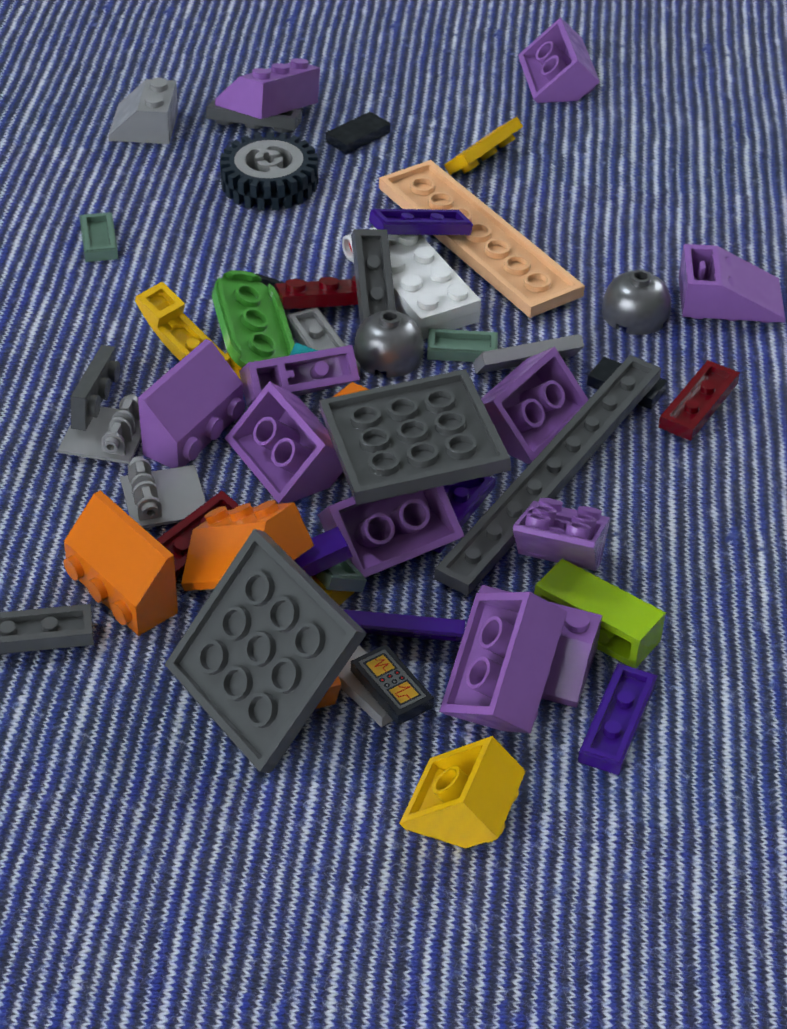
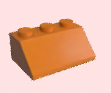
M101 490L94 493L64 540L66 559L63 561L64 567L74 581L79 580L88 589L96 602H102L112 611L118 623L127 625L134 633L140 636L178 613L174 555Z
M270 500L256 507H252L250 503H245L232 510H228L226 506H221L208 512L204 516L206 521L192 530L181 585L184 591L215 589L254 529L266 532L293 560L308 551L314 544L295 502L277 504L275 500Z

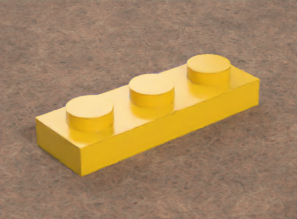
M516 116L445 163L444 166L449 175L460 169L464 174L479 165L477 160L479 157L484 161L498 152L495 147L496 145L502 148L514 141L516 138L513 134L523 127L518 117Z

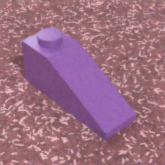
M352 345L249 362L239 371L247 406L253 403L269 381L297 396L360 380Z

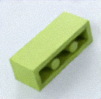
M563 558L535 585L534 594L549 602L602 615L597 649L629 667L637 668L661 642L666 612Z

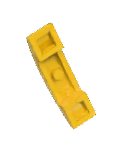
M163 281L135 297V302L150 327L179 361L205 339L212 341L183 313L185 303ZM213 342V344L216 346V348L219 350V352L222 354V356L225 358V360L228 362V364L240 378L239 371L242 368L232 360L228 352L224 353Z

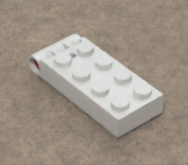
M351 234L343 236L342 248L346 258L354 263ZM388 235L396 311L406 314L415 320L423 334V339L428 338L430 328L455 330L479 322L481 299L422 235Z

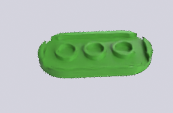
M233 270L224 273L222 278H218L212 290L213 304L229 356L241 368L249 362L289 356L295 343L278 292L271 284L266 286L261 283L262 278L254 273Z

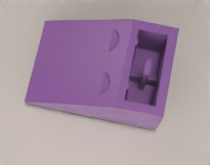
M683 245L679 270L682 317L785 323V313L778 277L719 246Z
M540 498L539 502L533 501L514 523L513 534L518 554L557 563L563 558L578 567L597 571L602 561L610 517L602 516V511L593 507L579 506L578 510L562 507L563 502L559 500Z

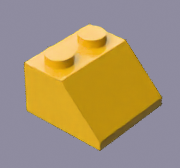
M493 736L431 757L399 824L405 830L465 849L485 842H493L498 839L505 829L506 818L512 804L519 795L518 789L526 771Z

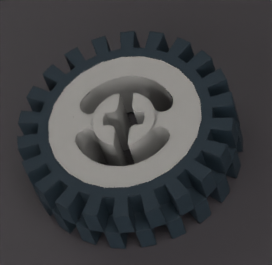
M267 132V137L262 138L261 133H255L253 140L248 136L241 137L242 143L235 140L231 142V147L227 146L224 149V153H221L222 190L226 192V196L229 199L234 198V203L240 205L245 202V208L251 209L254 204H257L258 210L265 211V206L271 205L272 211L279 210V204H283L285 209L292 207V201L299 205L303 203V197L309 199L312 197V192L317 190V153H315L313 146L309 147L307 141L299 142V137L293 135L288 140L286 133H280L279 138L274 137V132Z

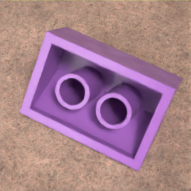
M561 17L518 54L533 100L537 103L578 101L584 95L591 93L600 82L582 37Z
M294 58L287 64L275 63L272 64V68L253 69L252 73L239 76L215 99V105L255 118L264 119L318 103L320 67L309 65V61L306 59Z
M205 339L138 397L143 455L170 468L183 467L191 460L196 459L199 453L212 440H216L226 427L234 420L239 419L245 409L243 382L212 341Z
M552 347L527 358L485 394L481 400L508 454L529 464L583 407L588 398L557 349Z
M270 381L225 437V440L278 504L294 502L328 489L343 472L326 427L297 395Z
M443 486L356 505L354 498L350 497L328 506L318 514L325 532L334 527H339L353 555L349 560L365 578L464 537V533Z
M482 585L479 593L509 592ZM550 602L567 611L562 627V635L558 641L550 667V675L546 681L541 699L577 708L597 651L602 615Z
M532 592L476 593L439 712L500 731L531 733L538 715V707L544 687L550 675V667L556 647L562 635V627L567 611Z

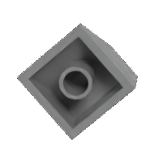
M160 77L146 79L118 104L108 135L109 141L170 144L178 114L176 81Z

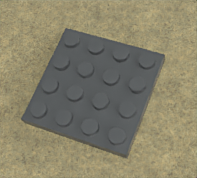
M466 369L319 400L322 417L356 505L511 471L510 456Z
M254 529L164 665L257 770L270 773L276 767L367 633L266 532Z

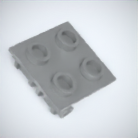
M133 394L123 397L119 402V409L101 406L98 417H93L86 431L71 429L70 425L57 450L58 453L129 464L141 442L138 397Z
M136 456L131 459L128 465V475L120 476L129 516L143 528L179 523L206 503L195 465L151 471L149 461L141 456Z

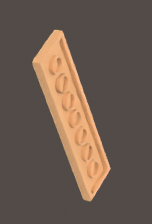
M432 160L379 177V189L402 209L459 210L473 224L471 235L433 236L529 318L584 297L585 285Z

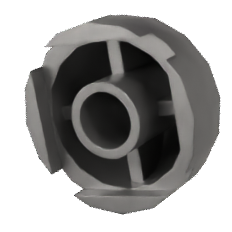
M645 270L629 271L614 278L605 292L602 304L603 319L615 329L617 324L627 327L626 333L633 335H647L658 332L663 328V323L665 321L668 322L671 311V297L666 284L659 277Z
M394 310L374 313L363 321L356 332L355 359L363 370L375 375V370L386 371V377L407 375L420 366V361L423 357V334L415 320L406 314Z

